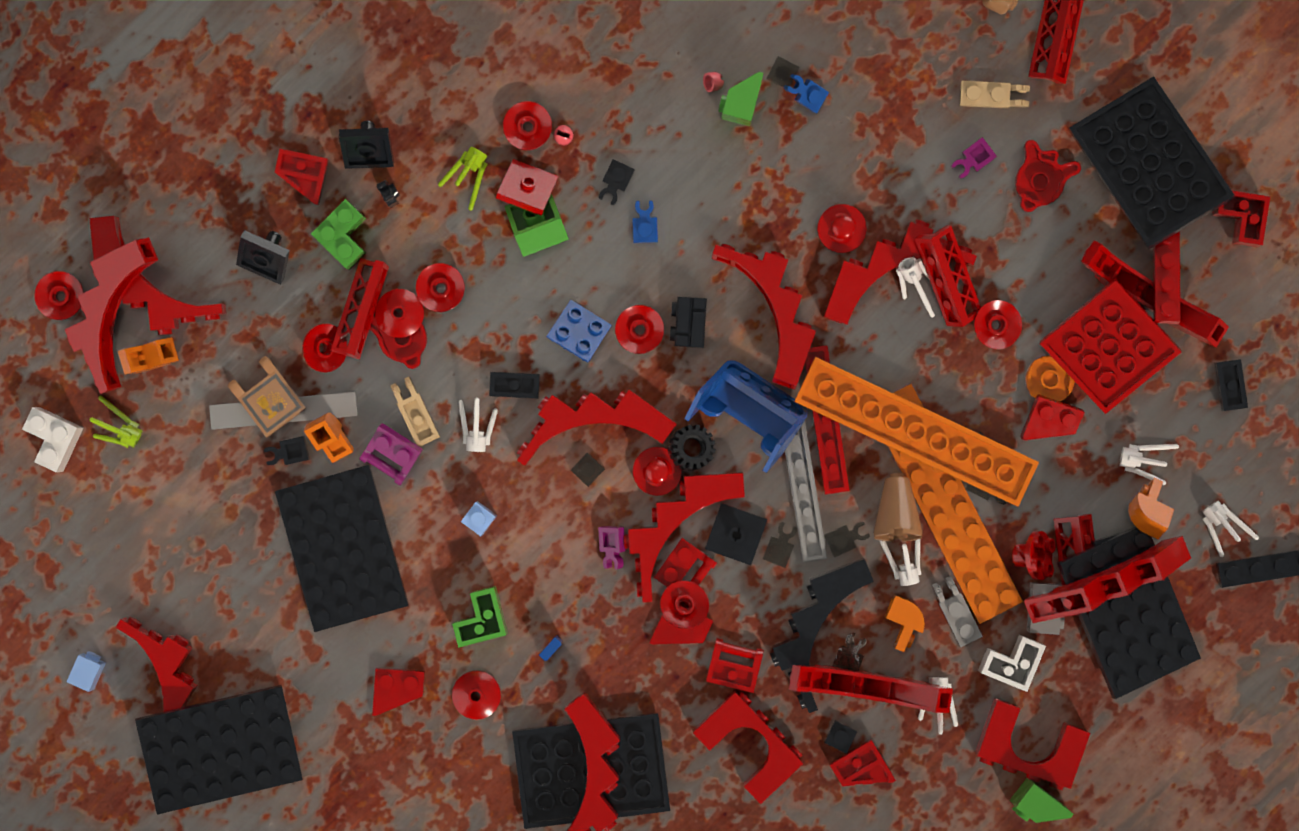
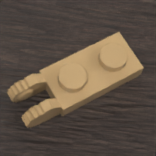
M961 81L960 106L1004 109L1010 107H1029V101L1023 99L1010 100V92H1030V86L1011 85V83Z
M408 376L404 380L407 389H409L412 395L411 397L404 400L399 386L396 383L390 386L398 403L396 404L416 445L421 447L440 438V435L420 393H417L411 378Z

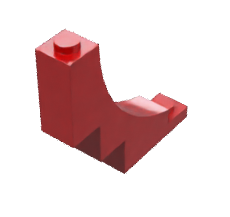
M1183 536L1165 539L1139 555L1114 567L1054 588L1049 593L1028 597L1024 600L1032 623L1090 612L1108 599L1129 595L1142 584L1165 579L1189 561L1191 556Z

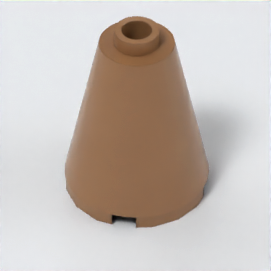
M892 473L890 478H886L884 481L873 531L874 539L894 542V539H902L903 542L922 538L923 531L910 479L906 478L903 473Z

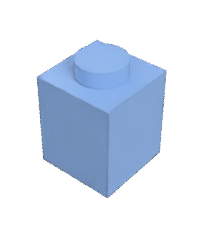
M477 501L461 522L479 536H482L497 515Z
M87 651V654L82 653L78 655L66 682L90 692L95 689L106 662L101 661V656L93 652Z

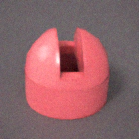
M708 72L704 74L703 84L707 92L718 91L723 87L724 80H721L722 75L720 73Z
M566 125L558 126L554 131V139L560 145H568L573 140V131ZM558 131L570 134L569 138L557 135Z

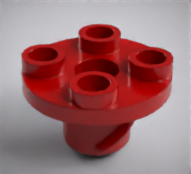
M837 204L829 207L821 215L817 226L818 236L822 244L828 250L836 253H848L858 248L863 242L867 231L866 221L862 213L848 204Z
M651 447L644 450L636 458L633 465V477L637 486L643 492L654 496L665 495L674 490L680 482L682 475L681 466L674 464L675 460L670 458L669 455L672 453L668 449Z
M1044 531L1032 532L1026 544L1014 546L1012 550L1014 565L1016 567H1027L1029 575L1034 580H1044L1047 577H1052L1054 573L1052 560L1056 549L1055 541L1053 538H1049Z

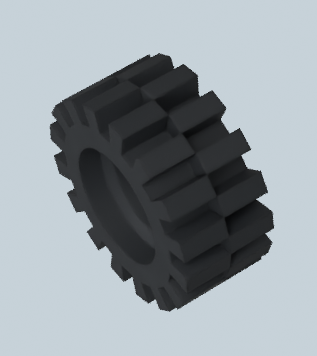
M687 425L673 434L669 441L671 445L668 447V451H671L672 454L669 456L671 459L674 458L676 466L680 465V468L683 470L693 471L709 464L708 462L713 459L712 455L716 451L713 448L716 443L715 440H711L713 435L706 432L708 429L705 427L700 428V425ZM687 439H695L699 442L701 450L698 456L690 457L685 453L683 446Z

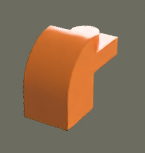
M172 337L118 351L124 375L149 371L179 361Z
M328 412L306 424L305 434L317 451L320 449L324 450L332 463L353 453L354 448L342 431V424L332 413Z
M1154 477L1148 485H1143L1140 492L1129 503L1128 512L1131 521L1140 531L1159 540L1169 528L1175 509L1157 501L1163 481Z
M893 594L884 617L902 625L893 647L905 652L906 647L910 649L915 638V635L912 634L913 630L923 633L924 617L914 603Z

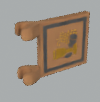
M264 356L259 360V363L268 373L266 378L247 392L243 390L236 380L229 382L228 387L266 438H268L304 411L306 407L267 356Z

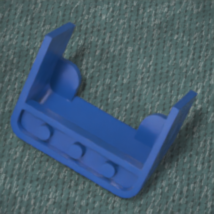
M729 360L698 391L684 419L689 421L699 410L711 417L720 416L725 411L764 437L760 446L763 452L770 457L762 471L767 473L782 456L808 416V410L806 407L794 402L795 399L749 368L737 361Z

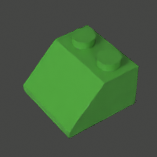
M757 72L730 88L727 96L722 94L718 112L722 113L723 120L750 126L763 72Z
M552 194L542 216L512 204L504 206L523 257L569 240Z
M1028 778L1025 779L1010 799L1014 805L1012 809L1026 822L1029 819L1038 823L1068 819L1073 816V813L1065 805Z

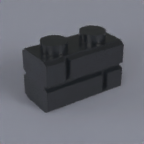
M677 297V302H672L671 316L676 317V326H671L670 341H675L674 346L704 348L707 298Z

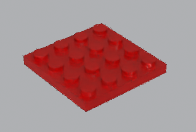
M1116 278L1040 340V345L1105 414L1182 353L1180 347L1154 322V319Z

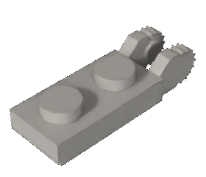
M949 576L945 579L953 596L945 599L940 585L935 583L932 587L939 600L938 604L959 646L963 647L983 636L961 592L958 591L953 579Z

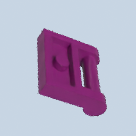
M381 423L359 460L364 463H370L395 479L394 482L401 486L423 449ZM374 450H377L403 467L402 470H397L372 453Z

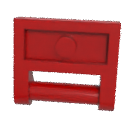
M681 538L654 578L666 587L674 582L682 581L694 562L699 558L703 561V564L690 582L700 585L710 569H714L718 563L687 540Z
M716 638L706 682L754 693L764 650L759 648L753 650L725 643L723 639ZM724 652L753 659V665L751 667L719 659L720 653Z

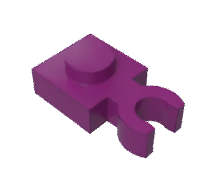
M982 137L962 152L966 159L956 160L951 165V168L962 165L964 172L958 176L962 179L969 174L971 167L977 172L997 156Z
M598 527L600 552H606V556L603 559L604 569L612 567V560L615 569L623 568L624 562L620 553L625 551L624 527Z

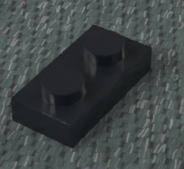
M1241 359L1215 363L1222 411L1248 408Z
M490 372L489 396L539 399L540 374Z

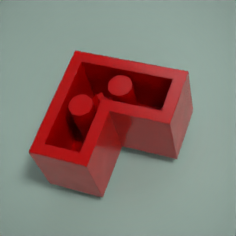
M1232 190L1235 198L1212 211V216L1236 219L1232 244L1250 247L1263 246L1271 196Z

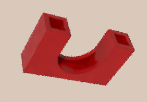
M734 690L692 731L709 751L729 732L737 728H752L765 737L768 743L767 758L762 766L743 783L744 788L762 804L803 765V761L800 759L803 754L794 745L789 747L783 741L786 738L785 735L777 727L772 729L766 723L769 720L768 717L760 709L755 711L750 706L752 701L743 691L738 694Z
M994 698L975 754L980 757L979 761L991 766L996 762L1003 765V770L1013 774H1017V771L1027 773L1026 778L1036 782L1044 779L1050 782L1049 786L1063 791L1064 787L1071 789L1091 733L1063 722L1056 745L1046 758L1039 761L1023 760L1014 753L1011 745V735L1021 708Z

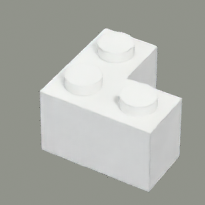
M32 407L22 430L44 439L34 462L54 472H63L83 427L40 407Z
M1019 634L1010 657L987 648L978 671L1028 692L1046 646Z

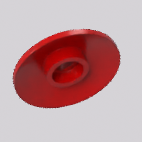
M532 101L519 102L506 113L503 121V131L507 140L514 147L521 150H534L544 145L549 139L552 131V121L547 110L540 104ZM531 123L533 125L532 130L525 131L523 128L524 124Z
M444 263L432 264L426 267L417 278V297L421 304L431 311L446 312L452 310L461 302L464 296L465 283L463 277L451 265ZM442 283L446 289L444 292L439 293L437 286Z
M55 271L48 273L38 282L34 294L35 303L39 311L46 317L53 320H65L73 317L80 310V302L77 296L84 293L76 277L67 272ZM59 292L65 293V299L62 301L57 297Z
M394 289L388 291L379 299L375 308V318L378 326L384 333L395 338H404L414 334L420 328L424 319V308L418 297L411 291ZM398 308L403 310V315L400 318L394 315V311Z
M1002 300L990 301L984 304L976 313L974 331L978 340L986 347L991 349L1007 348L1014 344L1021 334L1022 319L1020 313L1009 302ZM994 320H997L999 323V327L997 329H993L992 322Z
M634 305L625 309L619 315L615 325V334L618 342L625 350L635 354H645L654 350L662 341L664 324L660 315L651 307ZM642 325L645 329L644 333L637 334L635 332L636 326Z
M324 323L312 327L303 340V357L306 363L318 372H332L339 368L346 358L345 355L331 351L338 327L332 324ZM343 337L338 348L346 350L348 346L346 337ZM322 343V344H323V350L320 352V351H319V346H320V344Z
M677 581L669 585L663 592L660 600V609L665 620L672 626L680 629H691L700 625L706 618L709 611V600L705 591L696 583ZM679 604H686L687 610L682 611L679 608Z
M470 671L463 674L456 681L452 691V700L457 711L463 716L475 720L484 719L494 713L499 706L501 690L496 679L484 671ZM478 692L480 699L473 700L471 694Z

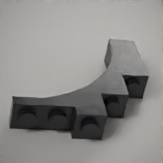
M864 558L809 579L811 585L806 587L811 599L816 598L817 602L790 612L792 618L788 620L793 634L798 632L799 636L772 646L774 652L770 653L775 667L780 665L783 671L789 668L792 669L793 665L809 666L815 638L830 612L848 595L874 582ZM801 692V694L797 695L802 709L807 708L809 713L818 710L811 692Z

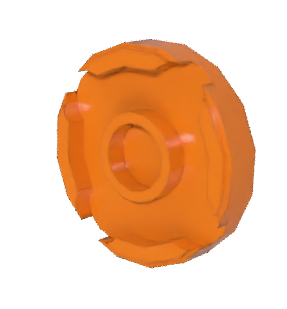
M1051 355L1042 356L1034 360L1028 367L1025 375L1026 388L1034 399H1036L1037 394L1057 401H1062L1072 392L1075 383Z

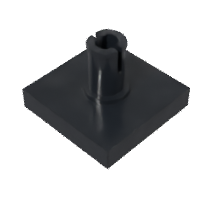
M372 121L361 122L360 129H339V141L345 169L394 167L389 128H375V124Z
M244 230L240 237L236 265L281 285L285 278L290 250L279 246L282 237L275 231H270L267 237L263 239Z
M721 503L705 549L752 565L768 519Z

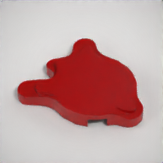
M1028 140L1024 144L1025 160L1016 174L1015 186L1020 197L1021 209L1025 212H1032L1037 207L1048 205L1058 199L1063 192L1066 181L1081 171V165L1077 161H1071L1062 165L1058 164L1059 154L1056 150L1043 151L1036 141Z
M395 310V317L400 318L403 315V311L398 313ZM373 316L369 330L377 336L383 353L388 358L403 363L409 369L419 367L421 355L427 344V332L423 323L414 334L404 338H395L384 333L378 326L375 316Z

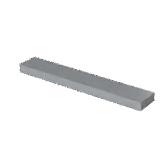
M356 392L298 397L306 409L289 422L315 420L328 412L332 413L336 418L358 416ZM240 402L209 405L211 430L257 426Z
M804 421L785 450L803 563L828 559Z

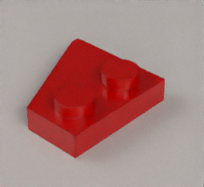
M279 148L275 173L313 204L319 205L329 159Z
M1037 394L1020 437L1022 440L1074 435L1085 412L1081 408Z
M679 604V608L682 611L687 610L686 607ZM662 615L649 643L652 645L703 643L713 620L706 617L700 625L694 628L680 629L669 624Z
M376 668L372 716H377L424 695L425 671Z
M871 739L829 764L842 786L867 785L881 782L893 783L896 781Z

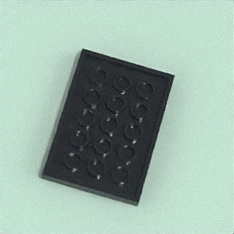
M1154 76L1069 127L1070 133L1148 250L1235 198L1234 193Z
M370 464L275 491L314 632L409 606Z
M1135 526L1058 562L1057 565L1065 584H1069L1125 562L1148 550L1155 544L1151 536L1143 533ZM1168 576L1160 581L1142 584L1127 596L1108 599L1093 611L1078 614L1110 694L1114 699L1122 697L1201 659Z
M282 685L135 718L157 815L303 780Z
M650 713L606 719L621 739L617 743L620 746L610 755H607L606 752L603 754L619 775L618 786L608 794L604 791L602 793L603 796L618 813V817L670 811L659 714ZM569 723L513 730L512 735L524 829L572 823L581 807L587 785V760L584 746L575 724Z

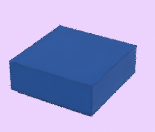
M556 635L541 651L539 656L544 661H547L562 645V640Z

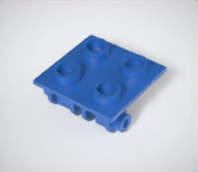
M570 300L546 337L588 363L612 325L573 300Z

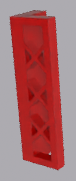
M1084 0L1044 1L1028 77L1048 79L1057 84H1066ZM1056 11L1058 14L1057 21L1050 25L1048 22L1049 17ZM1051 35L1053 38L1052 45L1045 49L1043 46L1044 40ZM1046 59L1048 62L1046 73L1038 72L1039 63Z
M946 225L934 234L919 235L915 238L946 325L964 327L975 319L976 313L981 306L952 226ZM946 235L948 240L946 249L942 248L940 238ZM951 257L956 262L954 272L949 267ZM959 279L964 284L962 294L959 293L957 288ZM967 301L971 303L973 312L968 315L965 310Z
M360 258L331 347L332 352L360 360L375 308L388 273L389 266L385 262L379 260L373 262ZM364 266L372 267L369 281L367 282L362 277ZM365 288L362 302L358 305L354 299L355 294ZM358 311L354 327L350 328L347 322L348 316ZM350 334L351 337L347 349L338 348L341 339Z
M1092 514L1053 519L1059 562L1067 558L1066 550L1069 546L1074 550L1075 554L1092 547L1091 541L1095 540ZM1071 522L1072 533L1069 538L1063 533L1062 523ZM1061 574L1062 585H1066Z

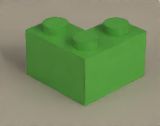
M345 199L311 235L348 270L366 254L350 237L366 217Z
M496 586L471 592L470 596L476 616L452 623L458 648L508 634Z

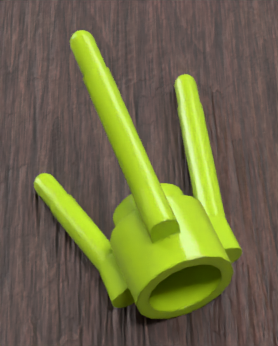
M470 146L468 152L464 151L457 163L438 183V186L442 187L462 164L465 167L455 182L456 186L460 185L469 170L476 172L479 169L468 207L470 211L473 210L483 173L488 165L484 162L487 155Z
M99 396L98 399L124 420L128 426L123 424L121 429H118L91 417L89 419L90 422L118 434V438L100 434H93V438L119 444L126 448L129 446L134 448L143 430L138 428L139 423L132 421L103 396Z

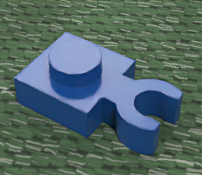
M791 74L790 77L795 80L796 84L793 88L784 85L785 91L798 94L795 98L796 102L811 112L818 113L829 92L812 80L806 79L804 83L799 75Z
M649 200V208L647 210H641L640 202L636 201L635 209L640 218H633V243H658L657 217L650 218V214L654 209L653 201Z

